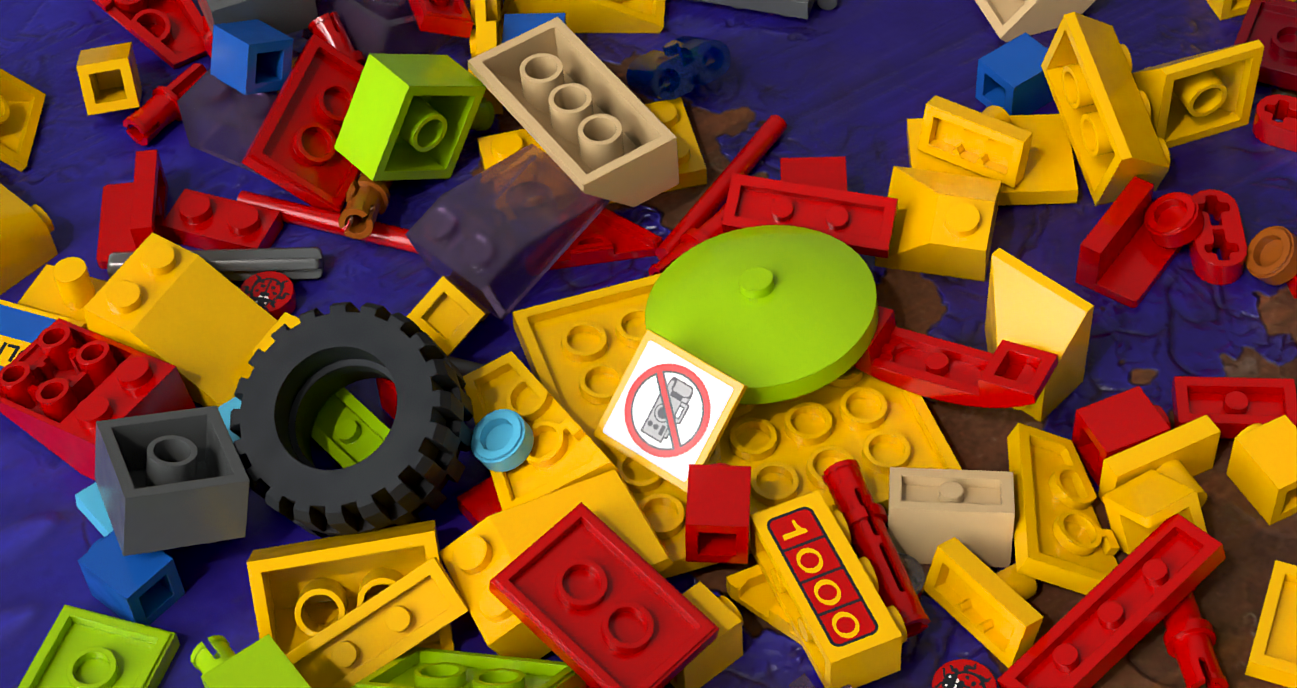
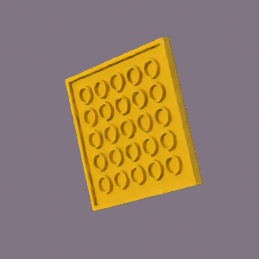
M662 273L513 311V327L533 375L618 468L619 474L674 562L660 574L666 579L717 564L710 562H686L685 522L687 492L593 436L647 331L645 324L647 300L655 282ZM854 366L833 382L806 395L774 403L738 404L707 465L725 463L731 466H751L750 515L816 490L820 491L830 510H836V505L827 485L822 480V476L829 466L842 460H857L875 503L881 504L887 514L890 467L962 470L921 395L881 381ZM749 524V551H748V555H749V554H752V552H751V538H750V524Z

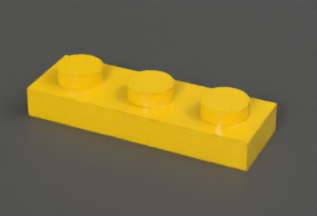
M433 557L287 653L286 656L311 688H351L355 683L406 653L468 612L469 609L437 557Z

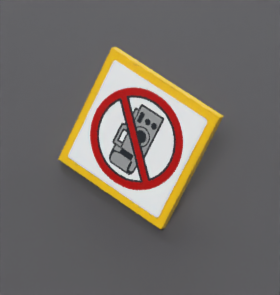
M647 329L593 436L687 492L689 464L707 465L748 386L652 330Z

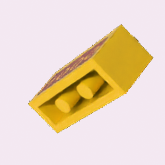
M816 490L751 514V552L824 688H857L901 671L902 643L907 641L904 621L896 607L893 605L886 607L878 594L879 584L870 561L865 556L858 558L852 549L849 527L842 513L838 509L831 511L820 491Z

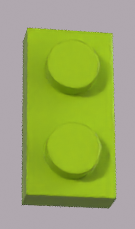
M343 387L323 405L314 422L311 438L341 467L346 468L370 456L383 443L390 429Z

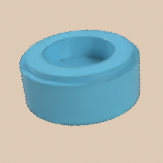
M509 409L495 410L484 416L475 426L471 440V450L475 457L489 470L507 472L521 465L529 456L534 444L533 431L517 412Z

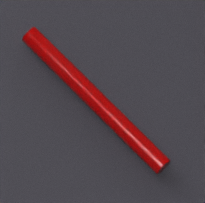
M771 115L657 247L655 254L659 260L681 243L680 237L684 232L692 227L698 229L718 211L727 200L732 173L748 175L785 132L787 124L782 117Z
M245 190L241 191L238 195L237 201L280 211L283 222L348 237L344 234V231L347 229L349 220L345 227L341 229L339 227L338 219L341 213ZM375 222L374 228L368 237L358 239L433 258L436 257L440 248L439 236L380 222Z

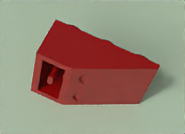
M60 318L44 329L37 339L10 364L0 370V412L80 474L95 480L96 421L196 408L176 366Z

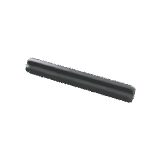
M318 247L189 250L203 258L230 282L245 281L252 275L264 271L280 272L289 277L290 280H318L322 278L324 272L323 253ZM135 251L113 252L109 255L107 264L109 279Z

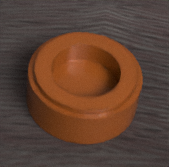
M1270 226L1260 231L1251 240L1247 248L1245 263L1248 271L1269 285H1280L1291 280L1297 274V235L1282 226Z

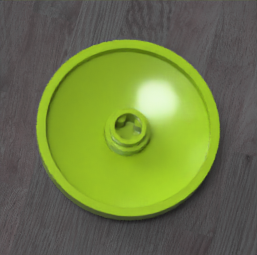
M762 225L737 229L712 237L692 247L673 261L657 279L649 294L645 310L646 329L652 330L747 385L748 387L739 404H766L806 395L824 387L846 373L856 364L869 347L876 332L879 309L873 275L862 257L847 244L828 234L804 227Z

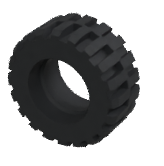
M351 302L333 303L330 306L329 314L324 315L317 308L300 314L299 319L301 323L292 329L286 324L282 325L271 334L275 342L265 352L258 348L248 363L254 369L248 379L243 377L239 379L234 396L242 401L240 409H233L230 413V430L241 438L234 441L233 444L244 469H246L251 489L264 498L265 503L305 531L320 538H324L327 535L334 537L379 531L382 528L395 525L402 526L421 522L418 513L428 505L436 511L447 499L441 493V490L448 480L458 483L465 469V466L458 460L460 451L469 452L471 450L473 431L463 422L471 420L474 416L472 401L463 391L466 383L461 373L448 359V356L411 319L399 312L391 314L384 306L372 303H365L361 306L360 311ZM369 378L391 380L395 384L397 392V411L392 428L383 443L366 459L350 467L336 470L316 468L311 454V433L317 415L328 399L343 387L359 380Z

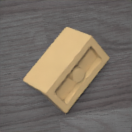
M890 467L888 532L902 563L931 564L937 546L956 537L988 567L1005 568L1010 565L1015 519L1013 472Z

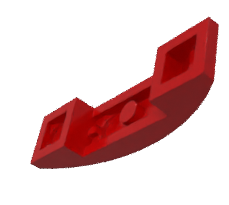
M878 306V324L874 337L865 353L853 366L881 381L924 397L965 406L1009 408L1035 404L1059 361L1058 354L1003 339L995 352L990 353L896 327L894 310Z

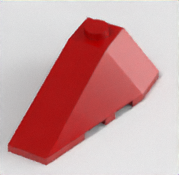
M92 0L174 70L208 55L203 45V18L192 0Z

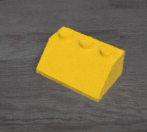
M1076 12L1064 14L1041 67L1095 206L1114 202L1134 176L1154 184L1153 191H1156L1170 169V153L1164 139L1157 137L1150 120V102L1146 93L1137 88L1131 73L1132 59L1127 46L1119 43L1112 25Z
M435 520L382 528L379 531L334 536L253 550L246 563L259 638L261 639L269 634L286 655L431 558L437 557L443 566L439 555L440 546ZM451 623L415 647L455 651Z

